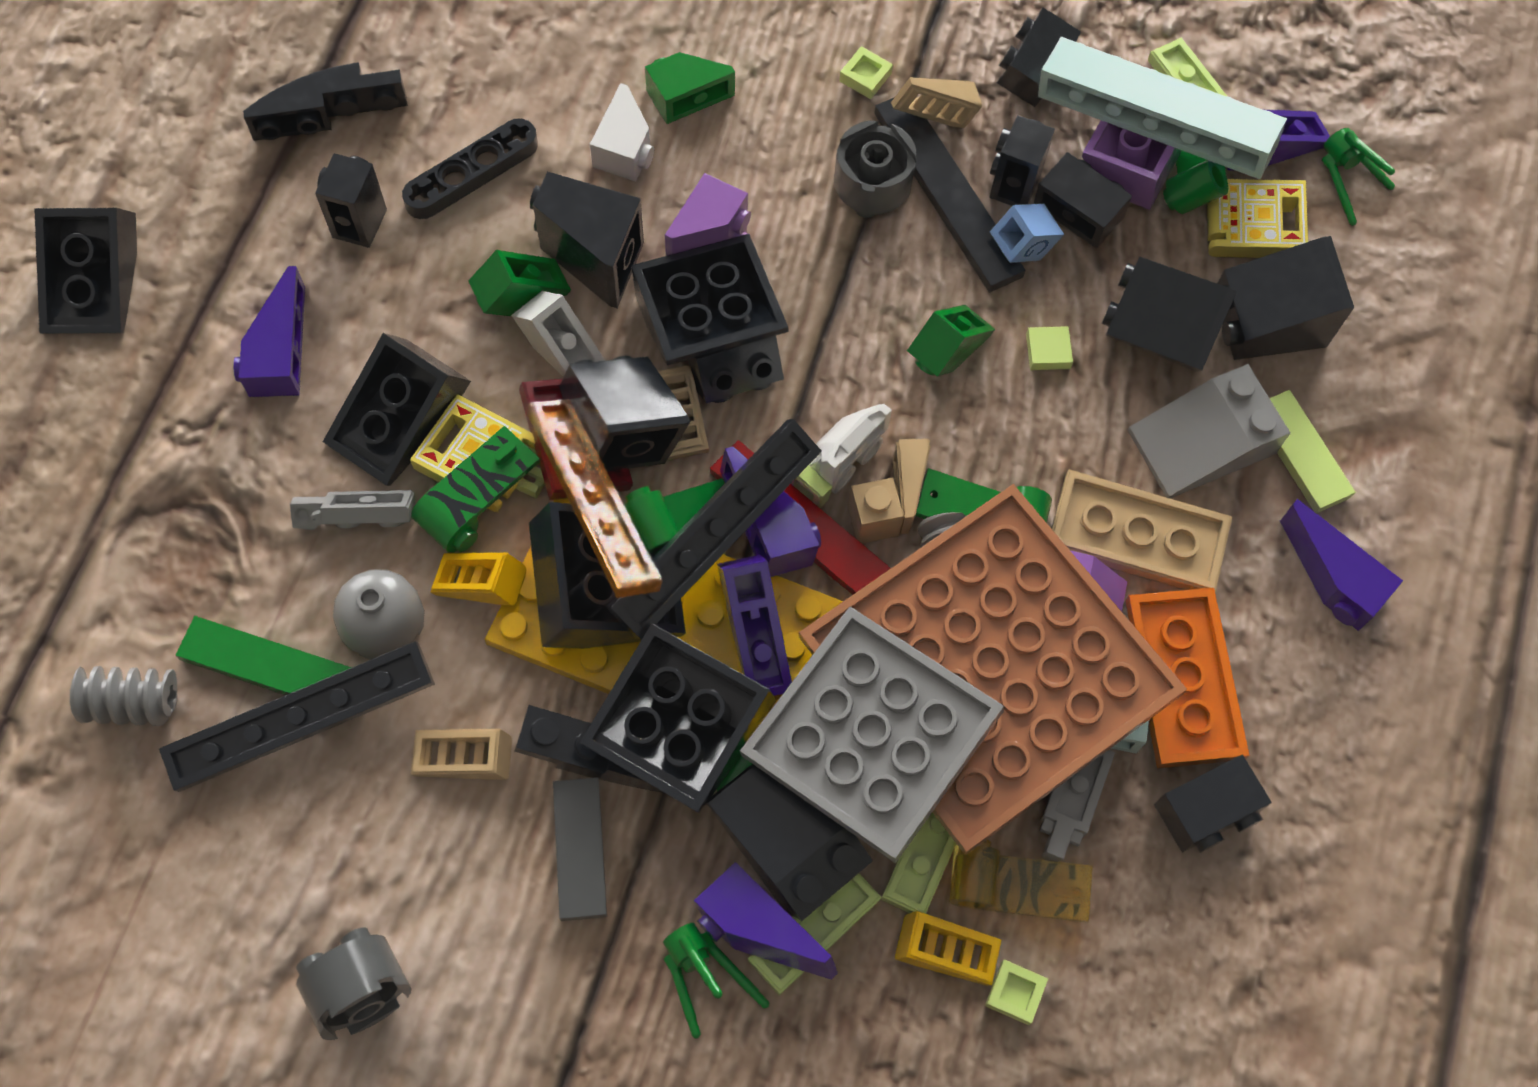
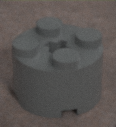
M864 121L849 128L840 140L834 172L835 190L840 199L863 218H871L876 214L893 211L901 206L910 195L916 165V147L908 133L896 125L891 124L890 128L878 125L879 121Z
M366 927L349 932L341 939V945L325 954H312L301 960L296 966L299 973L296 981L297 988L321 1038L324 1040L338 1039L335 1031L346 1027L350 1034L353 1035L375 1025L400 1007L396 998L402 992L407 998L411 994V986L386 937L370 935Z

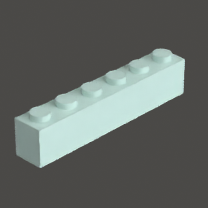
M1063 37L1059 39L1041 70L1038 97L1257 179H1261L1278 146L1287 118L1273 114L1270 111L1256 108L1231 97L1201 88L1193 83L1176 79L1157 70L1143 67L1118 56L1110 55Z

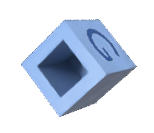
M1045 204L1013 205L990 231L1010 263L1040 261L1064 235Z

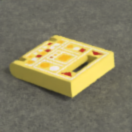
M1227 179L1228 193L1207 203L1208 241H1210L1208 253L1210 256L1261 258L1308 242L1306 180ZM1295 208V231L1283 230V212H1292Z
M457 394L413 454L410 461L413 469L440 482L503 426L507 427L524 444L535 449L533 433ZM456 424L461 430L444 454L438 452L437 449ZM520 480L502 496L508 499ZM500 499L496 500L488 509L498 512L503 505Z

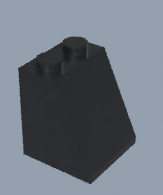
M547 171L542 185L535 186L530 199V209L534 210L535 215L534 231L538 232L541 250L551 258L556 259L559 265L606 304L618 309L632 274L631 265L636 264L644 244L641 198Z
M1331 236L1321 237L1225 269L1217 283L1237 291L1222 326L1223 341L1226 346H1230L1234 360L1327 348L1354 309Z
M1140 256L1136 265L1127 263L1118 286L1125 288L1120 303L1117 304L1111 301L1102 321L1103 325L1109 327L1106 336L1193 371H1202L1237 291Z
M625 355L608 361L593 362L592 360H581L568 366L559 386L570 423L573 426L574 435L577 439L576 442L581 458L584 461L586 474L665 464L690 424L687 413L648 356L632 358Z

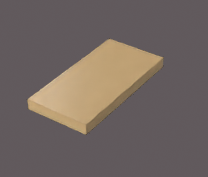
M1068 469L1051 529L1069 550L1095 556L1109 568L1184 590L1214 588L1216 592L1232 516Z

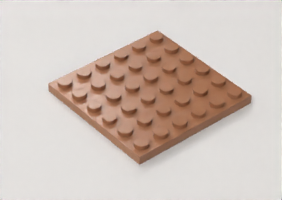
M1014 484L799 632L800 640L813 655L847 609L852 607L1004 705L1003 714L933 810V814L965 855L1184 695L1187 690Z

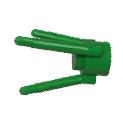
M1343 128L1327 139L1324 144V150L1328 154L1321 161L1330 172L1349 224L1354 226L1357 220L1338 167L1343 166L1344 169L1348 170L1361 162L1388 190H1393L1395 184L1384 172L1388 175H1393L1395 169L1362 142L1353 130Z
M694 922L678 928L664 939L663 944L669 955L663 960L672 974L693 1038L698 1039L701 1032L681 968L683 967L686 973L697 970L712 995L717 999L721 998L722 990L705 964L710 959L708 953L763 1009L769 1007V1001L759 989L716 946L713 939L706 932L700 933Z

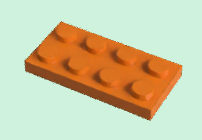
M1203 588L1129 595L1125 601L1129 621L1187 688L1184 695L1149 720L1157 768L1228 762L1242 754L1245 759L1248 758L1250 755L1215 589Z

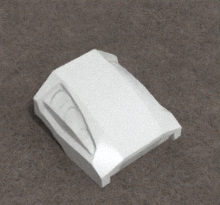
M884 403L843 417L816 443L822 452L809 466L833 486L831 491L834 494L839 492L853 476L856 467L852 464L855 461L861 465L866 464L881 447L883 438L880 435L888 429L892 412Z

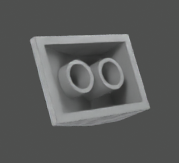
M1249 364L1210 379L1128 428L1129 434L1166 498H1173L1275 455L1290 435L1289 429Z

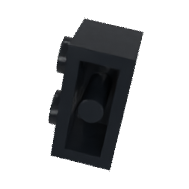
M1044 7L1034 19L1027 16L1015 35L1020 40L1016 48L1011 45L998 65L1004 70L996 83L1035 107L1042 99L1038 97L1041 70L1059 39L1063 37L1076 42L1081 31Z
M1017 115L1011 130L1003 129L995 150L997 154L990 170V174L995 177L989 198L1010 206L1029 204L1042 174L1055 128L1046 126L1040 121L1030 120Z
M1067 152L1039 183L1034 204H1045L1057 222L1095 248H1098L1125 217L1132 195L1126 192L1119 183L1110 181L1095 171L1088 162L1077 159Z
M334 153L328 166L322 168L319 173L318 188L315 195L332 238L370 248L387 211L373 164L358 156L347 157Z
M776 336L688 360L696 390L706 404L725 402L730 400L733 395L749 390H763L772 383L784 379Z
M1242 754L1165 793L1154 806L1182 853L1194 846L1202 853L1225 840L1221 832L1235 826L1240 833L1261 822L1263 818L1260 812L1272 802Z

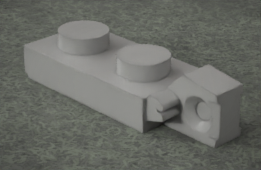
M412 490L328 492L326 497H293L290 503L292 527L315 530L321 524H335L339 528H353L361 523H379L382 527H397L405 522H410L412 510L416 505L415 493Z
M1111 750L1106 751L1053 790V793H1050L1041 818L1043 822L1039 830L1049 835L1041 859L1059 865L1060 860L1064 859L1069 843L1075 846L1080 845L1082 838L1088 833L1115 752Z

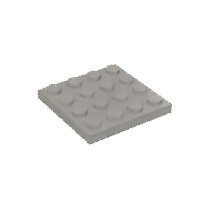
M849 607L742 747L740 753L743 758L896 863L1003 714L1004 705L854 608Z

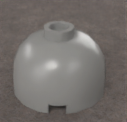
M368 570L353 576L341 587L334 600L333 619L339 637L348 648L359 653L364 658L374 659L409 644L415 639L417 633L420 635L424 627L425 610L417 590L403 576L389 570Z

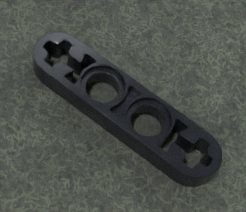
M522 118L510 120L409 181L402 190V198L408 214L417 219L433 217L529 158L536 152L538 147L534 125ZM518 135L521 139L526 138V141L513 140V137ZM485 152L495 153L498 156L497 160L490 165H483L476 161L478 156ZM452 172H460L465 175L464 180L457 185H450L444 182L445 177ZM434 184H438L441 193H438L437 187H433ZM421 195L423 198L428 197V200L422 202L419 199L415 200V197Z

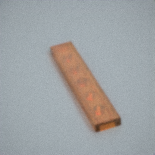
M570 399L529 403L527 415L616 598L659 592L663 580Z

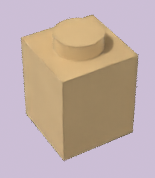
M893 477L852 485L848 510L856 539L861 543H867L899 536L904 515Z

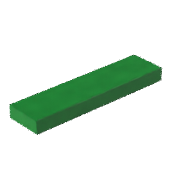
M195 615L175 655L181 661L283 695H288L352 668Z

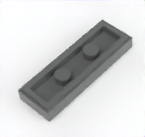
M599 778L553 781L560 921L607 917Z

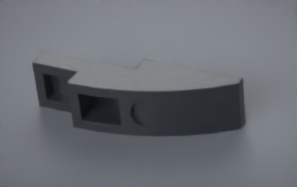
M359 62L317 71L295 79L258 99L245 109L243 114L254 141L275 140L279 137L299 134L311 135L320 131L332 130L331 117L351 116L356 113L377 110L388 111L408 106L400 69L362 75Z
M528 705L514 752L557 764L556 768L591 778L598 777L600 780L664 793L579 743L591 723Z

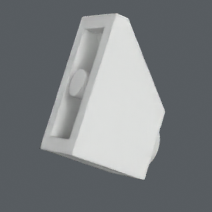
M620 83L590 143L592 167L636 182L642 168L647 169L650 166L654 154V146L650 145L649 127L628 85Z
M541 291L511 315L532 347L563 377L568 366L581 360L605 361L563 295Z

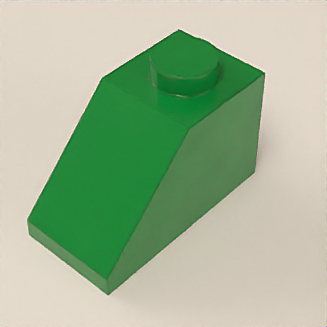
M678 52L668 57L659 58L652 64L645 66L646 91L666 124L735 96V70L730 65Z
M495 250L468 280L483 313L511 316L541 291L567 296L571 291L556 259Z
M967 305L934 311L907 349V352L916 358L915 363L922 371L938 377L957 369L993 334L995 329Z

